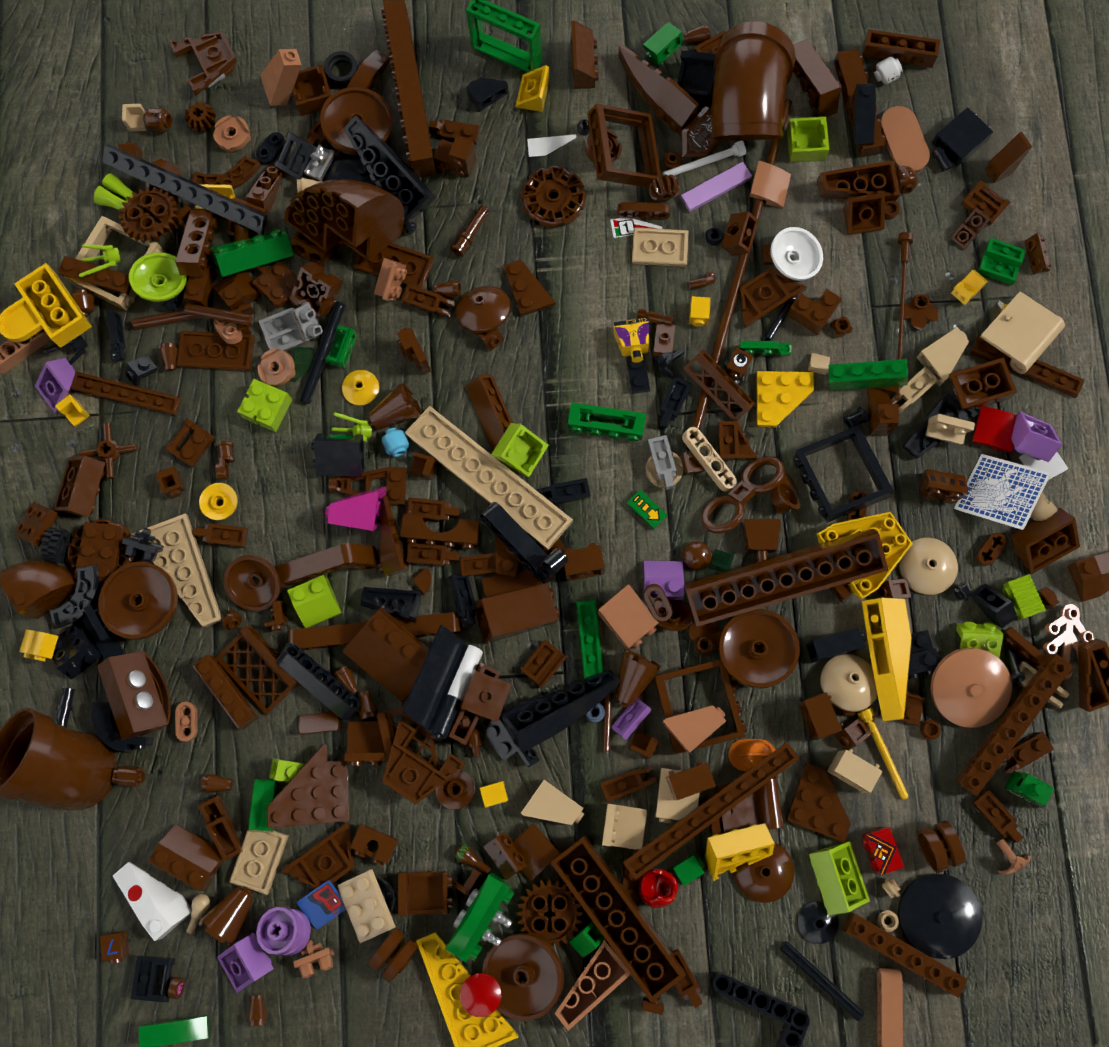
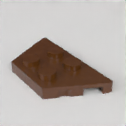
M772 267L740 287L745 328L805 291L807 287L780 274L779 271Z
M345 823L285 867L283 872L316 889L328 880L333 884L355 868L353 849L350 848L352 839L349 823Z

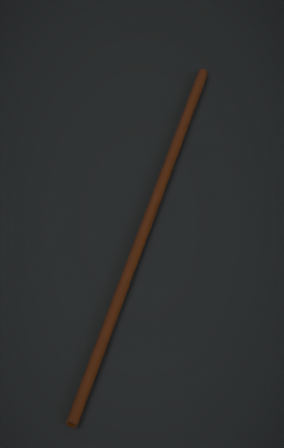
M785 99L783 133L792 104L790 99ZM782 138L772 139L766 163L775 165ZM756 198L751 214L759 220L765 200ZM750 253L740 254L711 355L718 365ZM705 377L707 386H713L714 379L712 377ZM703 388L691 426L699 430L701 429L710 397ZM692 434L689 437L693 439L695 436Z

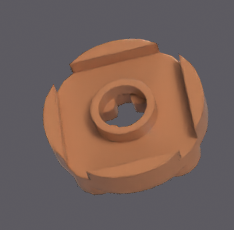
M225 116L218 120L214 126L213 137L220 148L229 153L242 149L251 140L250 129L241 117ZM229 131H236L235 135L229 136Z
M270 349L262 355L261 364H258V374L263 382L273 387H279L295 376L294 360L287 352L279 349ZM275 364L279 365L277 371H273Z

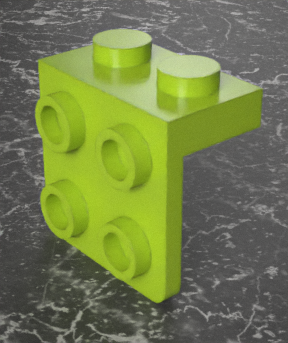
M973 622L957 623L956 631L961 637L960 649L979 648L1000 658L1003 633L997 625L990 622L984 624H975Z

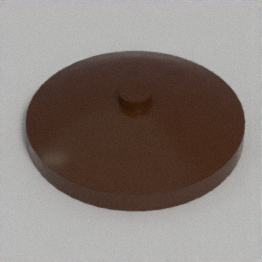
M350 87L335 92L326 100L321 110L320 123L324 137L334 148L346 154L359 155L344 130L355 115L387 143L393 130V115L388 103L379 94L366 88Z
M132 562L115 570L105 581L99 595V613L103 623L114 634L130 640L146 639L162 631L171 621L177 608L178 593L175 582L164 569L149 562Z
M756 609L736 615L728 622L721 634L719 655L725 670L734 680L751 688L762 689L780 684L790 676L799 659L800 646L795 630L785 618L769 610Z
M517 933L503 938L499 946L491 948L483 964L482 973L493 976L501 989V1001L497 1010L511 1019L519 1021L537 1019L545 1015L557 1003L561 995L564 983L561 961L554 949L546 941L535 935Z

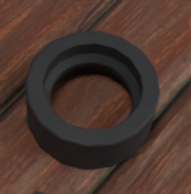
M337 51L330 54L324 63V71L328 81L338 88H346L358 69L354 56L345 51ZM344 62L352 66L350 73L342 77L334 76L331 72L332 68L338 63Z

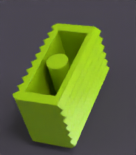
M1030 574L1003 584V594L1013 602L1018 621L1046 611Z

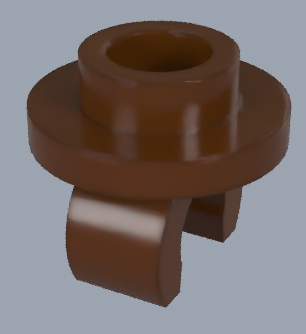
M232 608L229 609L231 613L226 617L223 614L221 615L222 624L228 630L237 628L242 622L240 614L236 613Z

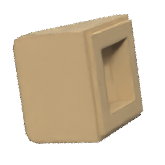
M812 353L808 371L826 375L829 369L830 357Z

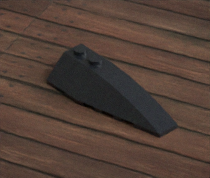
M357 115L353 117L344 128L349 140L360 155L363 165L366 166L370 173L369 176L376 186L391 193L401 201L404 209V222H409L425 211L437 197Z
M611 670L586 678V682L568 684L569 688L560 691L557 688L553 689L549 695L540 697V694L533 696L501 713L500 719L513 743L523 753L579 720L601 702L620 683V679Z

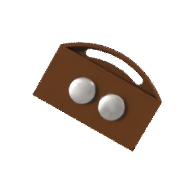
M144 651L108 657L97 665L121 740L154 733L169 724L171 707L166 683L156 664Z

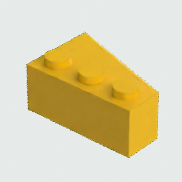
M765 823L760 825L754 824L740 830L734 829L729 833L715 834L708 838L704 861L713 881L719 879V874L728 870L731 873L737 871L735 867L746 862L748 865H751L771 856L775 843Z

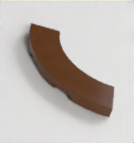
M244 155L237 165L229 169V172L218 175L204 174L196 171L191 181L197 184L231 185L235 189L250 180L261 167V163Z

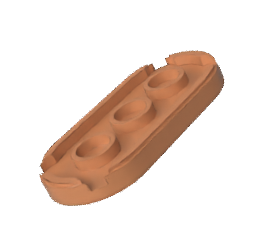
M903 106L891 107L885 111L881 119V132L885 136L886 145L896 168L899 166H909L915 173L920 172L928 163L930 153L915 114Z

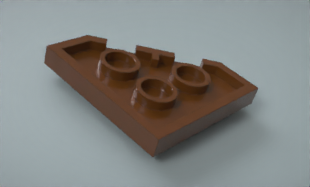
M805 763L786 820L845 843L851 823L826 770Z

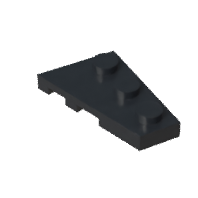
M364 587L360 601L361 606L376 611L382 607L392 616L416 623L422 592Z

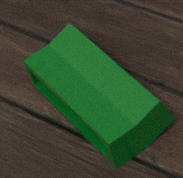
M254 779L248 823L249 832L273 833V828H267L266 807L277 795L278 782L276 780Z

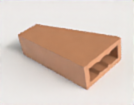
M279 49L260 75L270 106L288 104L302 66L297 49Z

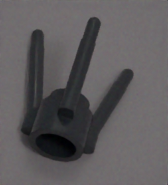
M82 335L61 347L70 346L73 352L78 351L69 361L70 365L86 353L84 348L88 347V344ZM56 344L43 349L42 352L49 354L61 348Z

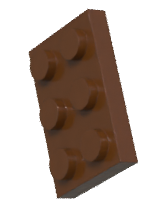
M90 522L84 523L74 579H77V567L98 564L99 582L105 583L107 578L118 568L125 527Z

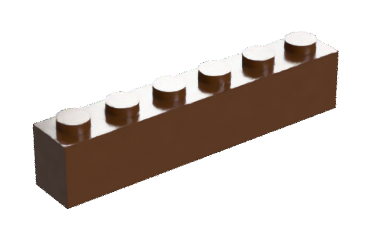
M858 49L838 52L834 60L853 136L852 95L857 84H868V74L864 71L863 57L859 54ZM877 107L875 111L874 144L856 145L859 158L881 154L886 145L885 136L881 133V121L877 119L876 115Z

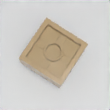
M851 748L838 751L827 772L862 793H871L883 772L878 769L880 765H871L853 754V749Z

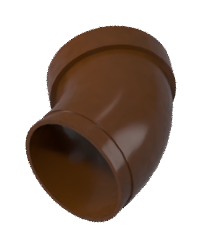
M744 22L729 29L721 38L714 61L716 73L712 96L711 139L752 141L783 137L785 93L795 64V49L790 38L781 29L764 22Z
M23 708L17 711L0 729L1 799L8 801L17 799L36 806L56 810H83L101 802L111 791L114 785L112 779L113 771L117 767V761L112 748L104 744L97 735L75 731L53 722L50 716L31 708Z

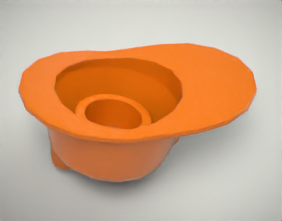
M762 739L738 740L729 749V761L736 769L747 771L775 751V748L771 743Z

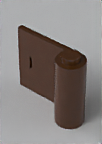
M777 778L771 779L721 816L723 834L729 833L734 829L748 828L754 824L760 825L765 823L767 829L784 827ZM728 784L716 785L717 793Z

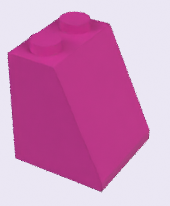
M380 487L334 501L326 509L327 523L374 531L381 525L383 496L386 494V487Z

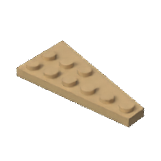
M185 513L148 527L151 530V535L155 536L154 543L164 546L163 551L157 554L153 563L164 569L172 577L179 597L189 607L195 618L203 627L222 621L188 515Z

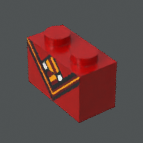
M882 827L862 834L864 838L862 844L865 851H869L871 857L869 864L873 872L876 871V874L883 875L904 868L890 827Z

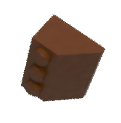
M571 21L574 89L595 88V81H599L598 70H595V65H598L597 53L594 54V49H597V38H593V30L577 21Z
M87 456L69 457L53 511L79 517H90L95 508V497L100 491V480L105 474V462Z
M1058 508V511L1048 519L1035 521L1026 526L1024 530H1019L1011 535L1013 548L1031 575L1080 547L1076 519L1062 508Z
M175 824L158 843L148 862L196 890L204 891L209 887L223 859L216 846Z

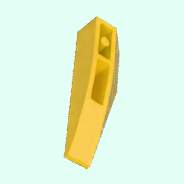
M877 598L862 601L871 663L883 722L904 719L912 639L906 600Z

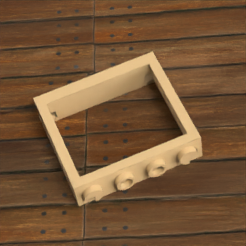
M101 216L85 244L103 246L112 230L127 237L129 236L124 232L120 224ZM141 239L137 241L149 247L145 255L156 252L163 253L164 251L155 241L152 243L148 239L145 243ZM82 247L75 259L81 260L83 258L95 257L100 249ZM65 277L72 285L82 290H88L90 294L125 311L129 309L131 304H134L135 297L137 296L131 288L129 296L121 293L118 298L92 284Z

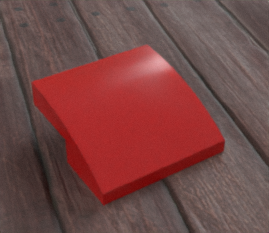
M982 406L973 443L991 446L993 450L1012 453L1014 444L1011 437L1017 415Z

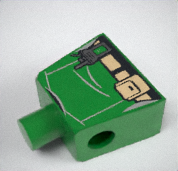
M1016 771L1012 772L1004 788L1037 808L1047 805L1054 790L1052 786L1028 773Z

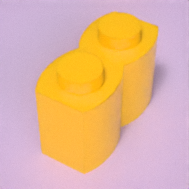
M26 629L19 652L24 653L23 657L45 662L46 658L52 659L58 636Z

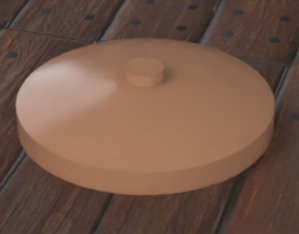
M962 648L948 654L935 668L930 685L931 697L939 713L950 722L968 728L981 727L996 720L1008 706L1012 693L1011 677L1005 664L994 654L979 648Z

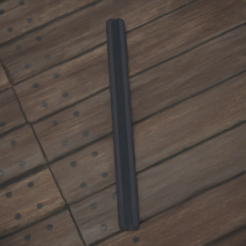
M336 301L299 399L304 404L311 403L326 361V356H328L337 326L346 307L342 302Z

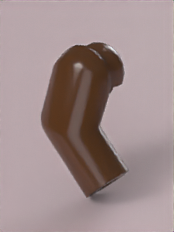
M707 272L704 278L690 280L691 289L703 288L714 284L716 281L715 273Z

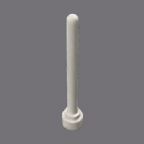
M741 140L734 143L730 149L667 170L662 173V176L665 174L667 176L670 174L675 176L732 155L738 157L746 155L744 142Z

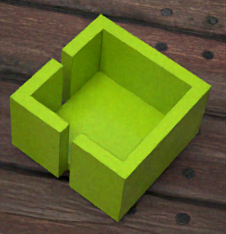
M253 379L246 393L249 397H244L237 412L243 419L257 425L259 423L262 427L277 432L292 402V398L287 392Z

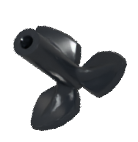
M679 348L674 353L666 352L660 356V359L658 356H653V361L657 368L661 367V372L665 376L674 379L675 375L668 369V366L684 355V350Z

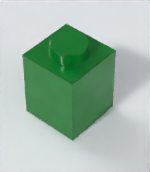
M691 854L672 866V869L682 885L685 886L704 874L702 868L705 865L699 856L695 858Z
M591 921L569 943L584 958L595 950L605 937L594 922Z

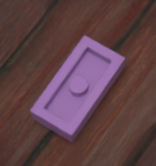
M637 699L633 705H629L611 728L626 740L650 713L651 709Z

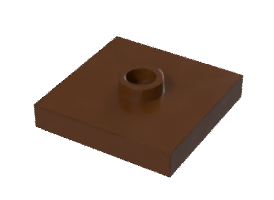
M474 670L460 708L498 722L511 684Z

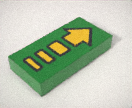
M641 489L627 502V505L653 529L668 516Z

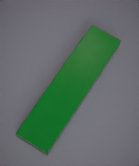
M596 600L576 602L584 680L603 672Z

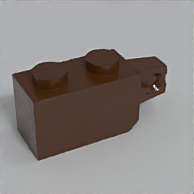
M210 255L207 256V268L204 269L203 275L189 276L183 297L188 304L209 306L216 280V274L212 266L213 259Z

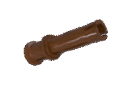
M480 205L464 232H460L455 244L450 246V250L457 256L464 257L465 250L469 245H472L474 235L490 213L487 207Z

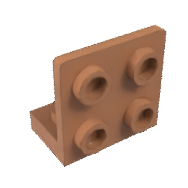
M384 258L374 294L382 296L384 300L396 301L401 295V282L407 274L406 265Z

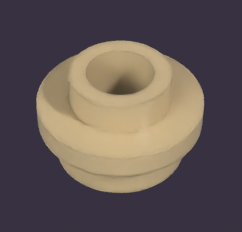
M886 878L882 886L891 898L900 896L898 891L901 889L894 879L890 881Z
M885 910L878 915L877 922L881 929L891 932L898 927L899 920L894 912ZM886 917H889L891 919V922L888 925H886L884 922V919Z

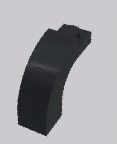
M93 701L91 712L92 725L97 736L104 744L122 752H132L133 749H145L146 746H153L154 738L134 737L121 740L110 703Z

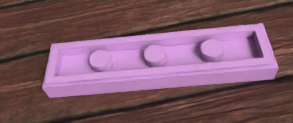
M741 162L687 191L680 198L688 211L691 212L752 179V174L744 162Z

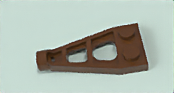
M385 467L363 472L362 477H330L329 492H338L351 496L362 493L352 490L353 481L365 480L366 489L364 492L371 490L370 487L373 480L385 478L387 480L385 496L389 497L391 506H406L407 468Z

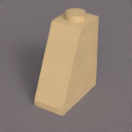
M956 327L922 350L917 356L920 363L924 367L926 366L939 379L936 382L939 387L948 379L949 374L969 343L967 336Z
M543 780L521 812L524 816L572 825L574 822L578 824L584 815L581 812L583 810L582 806L546 780Z

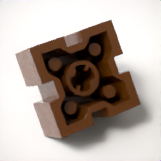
M314 261L301 266L297 277L300 283L294 285L290 298L300 305L309 302L318 317L332 312L336 301L333 296L339 294L343 281L332 273L326 275L325 269Z

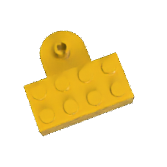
M47 263L14 283L23 298L7 307L0 314V333L12 342L25 341L44 329L50 339L61 348L92 327L56 272Z

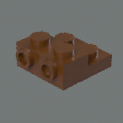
M412 328L399 330L397 332L399 337L397 344L403 357H408L410 362L414 360L418 371L422 369L424 375L431 372L428 361Z

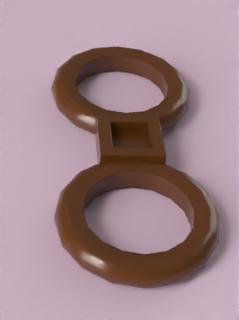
M772 456L760 457L750 462L742 472L741 481L728 493L729 495L713 499L703 509L701 515L703 527L714 534L726 533L737 527L744 517V505L755 494H764L772 491L782 482L785 475L784 464L778 458ZM763 465L776 467V475L768 483L763 485L750 483V475L758 467ZM732 504L736 507V513L729 522L722 525L710 523V515L718 506Z

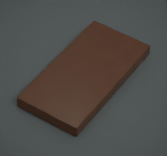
M391 243L370 261L358 254L353 268L379 277L383 260L387 258L406 265L407 274L401 282L402 286L406 287L407 284L423 289L435 259L432 256Z
M181 331L176 366L178 368L251 372L255 336L242 334L243 337L240 342L228 344L215 332Z

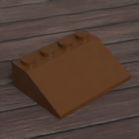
M380 607L345 647L343 652L398 700L403 702L410 694L430 648L385 609Z

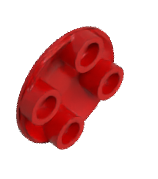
M484 973L474 974L463 983L460 990V1001L463 1008L472 1016L486 1017L498 1008L501 1001V989L493 976Z

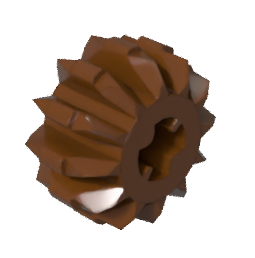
M195 101L193 106L189 104L190 109L185 110V121L188 123L189 128L194 129L197 133L200 130L205 133L207 128L212 130L211 124H216L214 119L216 114L212 106L206 105L204 101L200 104Z
M672 174L659 176L649 183L650 197L655 202L669 201V199L679 194L680 185L677 178Z

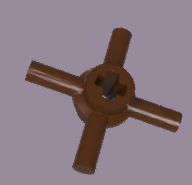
M104 423V441L98 444L97 449L79 451V456H98L105 462L106 479H114L113 461L119 458L120 453L138 451L137 444L119 446L118 443L112 440L111 423Z

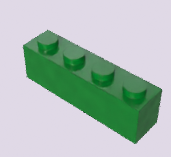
M907 359L828 365L830 391L908 385Z

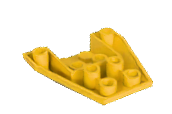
M891 512L835 523L817 534L818 542L822 544L873 528L879 533L889 571L845 583L849 587L850 592L861 600L879 589L913 544Z

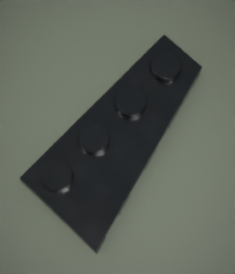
M951 389L945 392L902 447L915 459L920 458L942 441L926 436L930 417L942 414L969 421L978 415L973 408L962 410L956 394Z

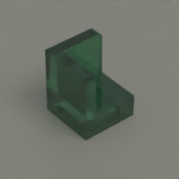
M715 549L709 568L722 573L730 571L735 552L727 553Z

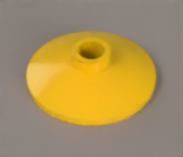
M356 370L348 374L344 379L342 392L349 403L364 406L374 401L377 397L379 382L371 372ZM358 383L363 384L361 388H357L356 385Z
M224 483L209 485L203 490L199 499L202 513L212 520L228 518L234 513L238 503L237 494L234 489ZM223 500V505L218 506V502Z

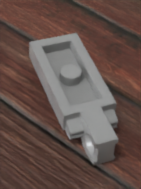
M667 435L648 439L657 477H659V481L664 480L666 490L673 489L675 486L673 478L676 477V467Z

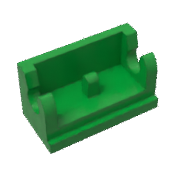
M667 22L643 44V48L648 51L646 56L659 66L683 45L682 31Z
M338 325L337 333L325 362L326 364L345 369L357 334L352 328Z

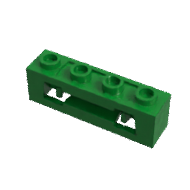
M571 402L568 429L574 433H582L583 431L590 432L593 436H601L603 434L609 435L608 437L613 439L623 437L629 441L637 442L643 438L646 413ZM590 415H591L592 418H594V419H601V420H607V421H614V422H621V423H622L623 420H624V421H625V423H624V428H622V425H617V424H610V423H603V422H596V421H591V423H589Z

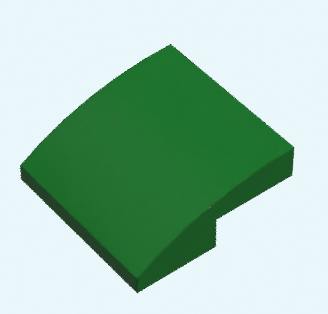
M990 237L978 273L1013 286L1026 250Z

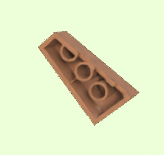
M606 940L603 941L555 1012V1015L568 1031L631 975Z

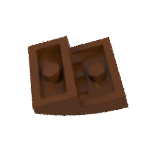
M534 823L513 841V846L524 857V862L527 864L521 871L530 881L560 855V852Z

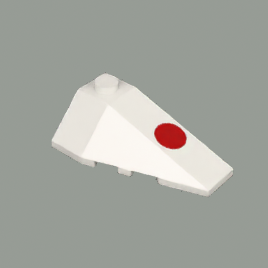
M128 862L113 875L142 926L154 941L164 938L192 912V907L180 893L173 891L166 884L157 881L131 862Z

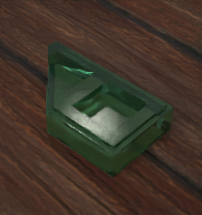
M293 347V360L295 364V376L291 379L293 382H296L312 367V347Z

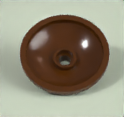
M480 286L470 290L460 299L456 307V317L460 325L470 332H489L501 326L508 318L511 310L510 300L507 294L500 288Z
M244 555L236 558L229 564L224 574V586L228 596L243 609L250 611L264 610L270 607L280 594L281 582L276 569L271 563L259 556Z
M777 843L774 845L771 856L751 865H748L746 862L735 867L737 871L733 872L734 880L739 890L751 900L761 903H769L782 898L789 891L794 880L792 859L788 852ZM764 868H768L769 874L767 876H764L762 874V870Z

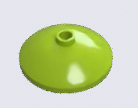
M156 252L142 256L132 265L129 272V282L133 291L141 298L160 302L177 296L184 289L187 276L179 274L176 265L177 258L175 256Z

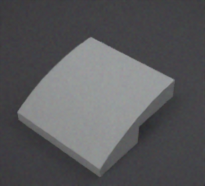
M293 307L259 320L269 350L279 349L284 351L307 342L303 339L299 327L295 326L293 322L295 320L292 313Z

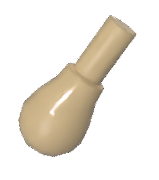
M199 894L192 900L191 920L186 931L189 934L195 933L199 920L210 907V899L207 895Z

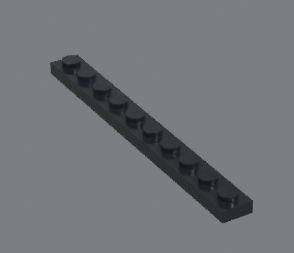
M110 144L104 145L103 163L160 189L162 188L164 191H168L173 195L260 234L265 231L268 215Z

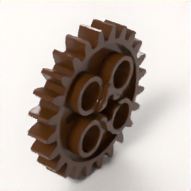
M146 187L145 192L139 189V194L132 192V198L126 197L128 203L122 202L124 208L119 209L121 215H118L121 220L119 223L124 232L130 238H134L135 241L141 239L145 243L148 239L152 243L153 238L160 241L161 235L166 238L165 233H172L170 228L177 227L175 221H179L177 216L180 214L179 206L174 197L168 191L165 193L162 188L158 191L154 187L150 191Z
M551 879L548 880L547 885L544 884L543 880H540L539 887L533 883L534 890L531 891L527 888L528 897L522 895L521 899L525 902L518 903V907L522 908V911L517 912V915L522 916L518 924H524L521 932L527 930L528 934L543 939L550 946L555 942L556 946L559 947L560 940L567 944V936L572 939L574 938L572 930L579 931L575 924L582 923V920L577 918V916L583 915L582 911L577 910L582 905L575 903L577 899L571 895V890H566V883L562 887L559 886V880L556 881L555 885H552ZM549 894L552 896V912L556 913L552 915L551 932H548V915L544 914L548 910ZM537 897H542L545 900L543 908H537L534 905V900ZM557 897L565 899L566 905L563 908L555 906L554 900ZM540 918L545 921L543 929L535 928L534 921ZM563 919L566 922L565 928L557 929L554 925L555 920Z

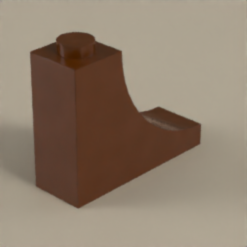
M867 388L869 436H889L899 424L898 404H892L888 391L879 388Z

